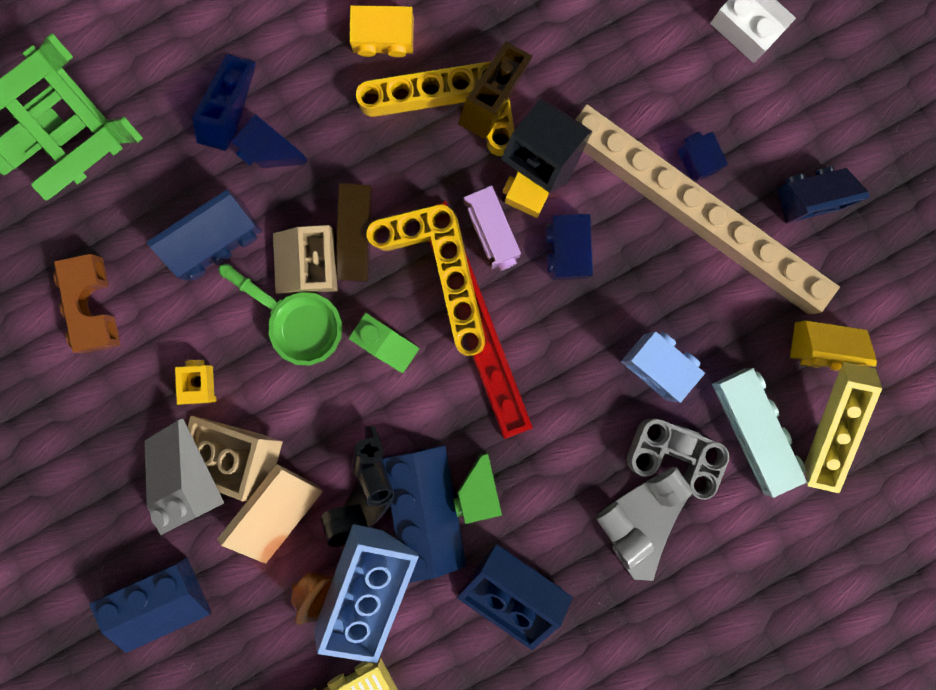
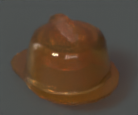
M311 572L303 576L299 582L292 584L291 603L297 611L295 618L297 625L318 620L333 577L328 578L317 572Z

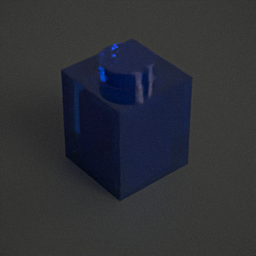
M701 131L692 134L684 139L685 144L678 150L689 177L694 182L718 173L728 165L713 131L702 135Z

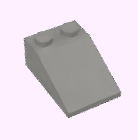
M184 419L176 421L145 440L147 508L151 514L152 523L157 527L160 535L224 504Z

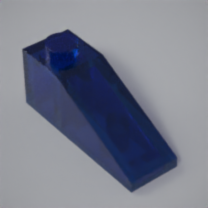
M226 54L192 117L196 142L198 144L227 151L239 125L256 67L254 61Z

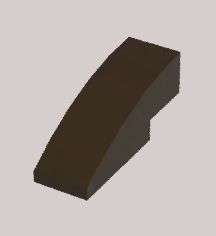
M339 183L337 280L368 282L371 243L367 239V229L372 223L373 189L371 185Z

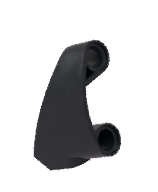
M365 426V439L360 440L355 446L351 471L357 477V480L348 500L343 507L331 509L320 518L327 544L330 547L344 546L353 524L371 528L385 514L394 498V491L382 460L383 447L375 426Z

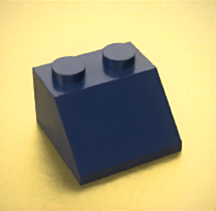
M834 166L815 171L816 176L805 178L803 173L786 178L787 183L777 189L786 224L842 210L870 198L869 192L848 168L835 171Z

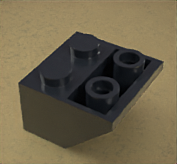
M542 98L512 133L501 160L551 193L569 182L592 134V130Z

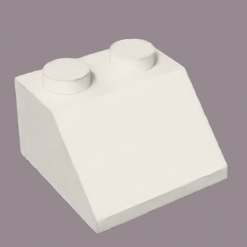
M728 0L710 24L749 60L755 63L796 18L777 0Z

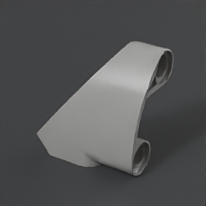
M673 467L634 488L603 509L595 517L614 544L613 550L634 580H654L658 563L671 529L684 504L693 493V490L677 467Z

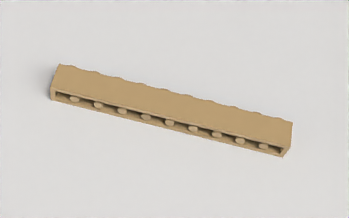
M588 104L576 118L578 122L592 130V134L583 150L584 153L808 315L823 312L840 288L837 284Z

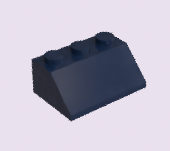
M227 189L147 241V244L177 278L193 281L206 273L205 268L214 262L220 264L232 256L231 251L237 247H246L252 244L257 239L256 235L262 232L243 201Z
M496 544L477 566L460 591L457 599L529 649L534 650L561 627L573 597L560 586L540 575L534 568L527 566L514 557L508 550Z
M188 558L107 593L89 604L101 633L125 653L212 614Z

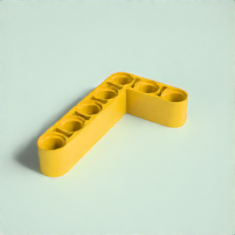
M491 61L366 81L358 86L356 99L361 111L369 117L463 103ZM457 80H465L469 86L466 89L458 90L453 84ZM430 84L436 85L439 88L438 92L433 95L426 94L423 89ZM399 89H405L409 92L408 96L402 100L394 98L393 95ZM369 94L379 96L374 104L364 103V98ZM510 100L486 137L489 151L496 156H503L507 144L498 145L492 138L496 134H504L510 139L514 132Z
M436 205L372 222L367 229V239L374 247L383 251L432 241L457 350L467 356L480 353L485 346V336L460 227L454 212L448 206ZM440 214L450 215L449 225L443 229L437 228L435 225L436 218ZM411 221H418L420 223L419 232L414 236H408L406 234V226ZM388 228L390 231L389 239L384 243H378L376 238L378 231ZM449 243L456 244L457 254L451 259L443 258V247ZM455 273H461L464 276V285L457 290L451 289L449 286L450 277ZM461 303H468L471 307L472 313L466 320H460L456 316V308ZM468 333H474L479 339L478 346L472 351L467 350L463 346V338Z

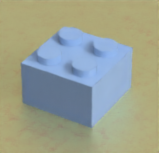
M656 331L643 334L622 359L621 363L666 401L681 403L705 374L699 368L701 363L690 353L685 352L683 355L674 347L676 345L675 340L662 331L660 334Z

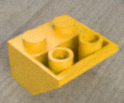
M811 321L795 322L790 358L801 360V366L819 368V366L830 367V370L840 371L842 363L847 362L866 367H876L877 359L868 330Z

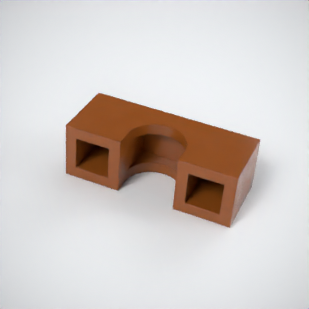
M87 254L54 261L56 271H54L53 276L56 286L60 288L62 298L60 301V311L62 316L66 318L68 328L66 331V341L68 346L72 348V353H90L121 346L115 316L104 314L94 316L88 308L90 295L98 289L109 287L103 258Z

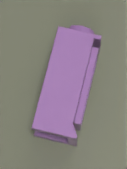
M489 186L463 197L464 205L468 207V214L488 261L493 260L491 269L499 267L500 271L516 265L515 259L520 257L521 252L493 187Z

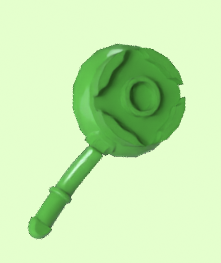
M221 264L218 271L222 278H226L237 286L240 291L246 292L263 305L272 309L269 319V337L273 348L283 359L295 365H314L325 361L335 352L342 338V321L338 310L328 299L316 293L299 292L277 302L253 284L250 278L244 277L233 269V266L229 264Z

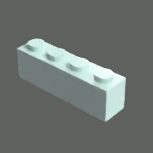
M754 368L742 369L712 383L763 494L774 498L806 483L807 480L803 474L806 472L805 466L799 456H795L791 449L792 438L788 431L781 427L777 419L779 411L775 403L771 399L768 400L765 394L766 384L761 374L755 372Z

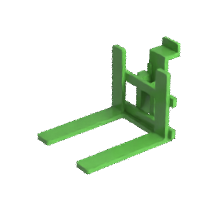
M53 33L45 38L38 51L34 46H31L22 54L27 59L0 78V110L6 107L19 122L0 137V173L3 175L8 174L43 148L57 163L33 181L31 186L46 201L72 181L77 185L87 178L83 173L108 152L114 156L123 149L120 143H138L143 139L124 116L107 120L63 70L62 67L73 56ZM44 78L50 86L26 105L22 106L16 98ZM61 99L75 113L65 122L51 108ZM87 126L93 135L67 155L60 147Z

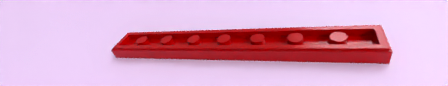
M446 201L437 204L448 206ZM440 214L435 220L436 227L439 229L447 227L450 223V215ZM430 240L429 243L434 253L432 241ZM449 243L442 249V255L445 259L454 258L457 254L456 244ZM466 254L485 336L484 349L472 356L503 437L506 439L530 430L533 427ZM455 273L449 279V286L453 290L460 289L464 285V276L461 273ZM461 303L456 308V314L460 320L468 319L472 313L468 303ZM474 333L466 334L467 343L472 351L478 346L479 339Z

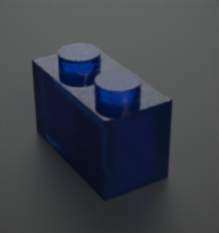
M591 214L553 215L551 224H546V242H551L552 254H547V272L553 273V280L591 278L593 276Z

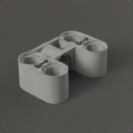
M648 418L640 423L626 459L627 465L632 471L641 476L653 475L658 470L665 453L689 463L684 479L693 490L692 495L694 497L706 500L716 494L729 462V452L724 445L705 438L695 431L676 424H670L663 420ZM657 424L660 427V436L656 440L651 441L647 435L648 429L651 425ZM714 447L717 451V458L712 463H708L705 458L706 452ZM642 453H647L650 459L648 466L638 469L636 465L637 457ZM704 476L706 486L703 490L696 492L694 482L698 477Z

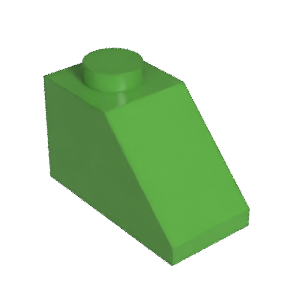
M365 313L349 337V340L401 373L405 372L420 349L367 313Z
M487 452L480 453L458 488L459 498L453 499L457 517L464 516L465 524L502 516Z

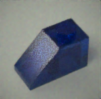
M256 114L232 141L239 149L236 155L249 166L254 162L260 168L304 165L308 161L301 151Z

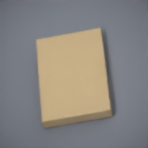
M277 464L217 540L221 546L266 564L323 491L318 485Z

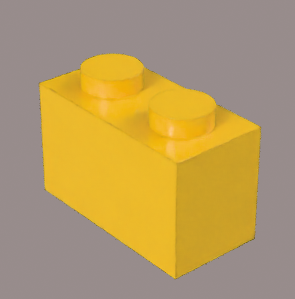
M350 6V44L353 53L364 57H372L376 53H388L391 57H404L406 54H413L414 17L412 7Z

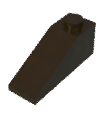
M505 41L466 98L458 125L486 139L529 65L532 55Z

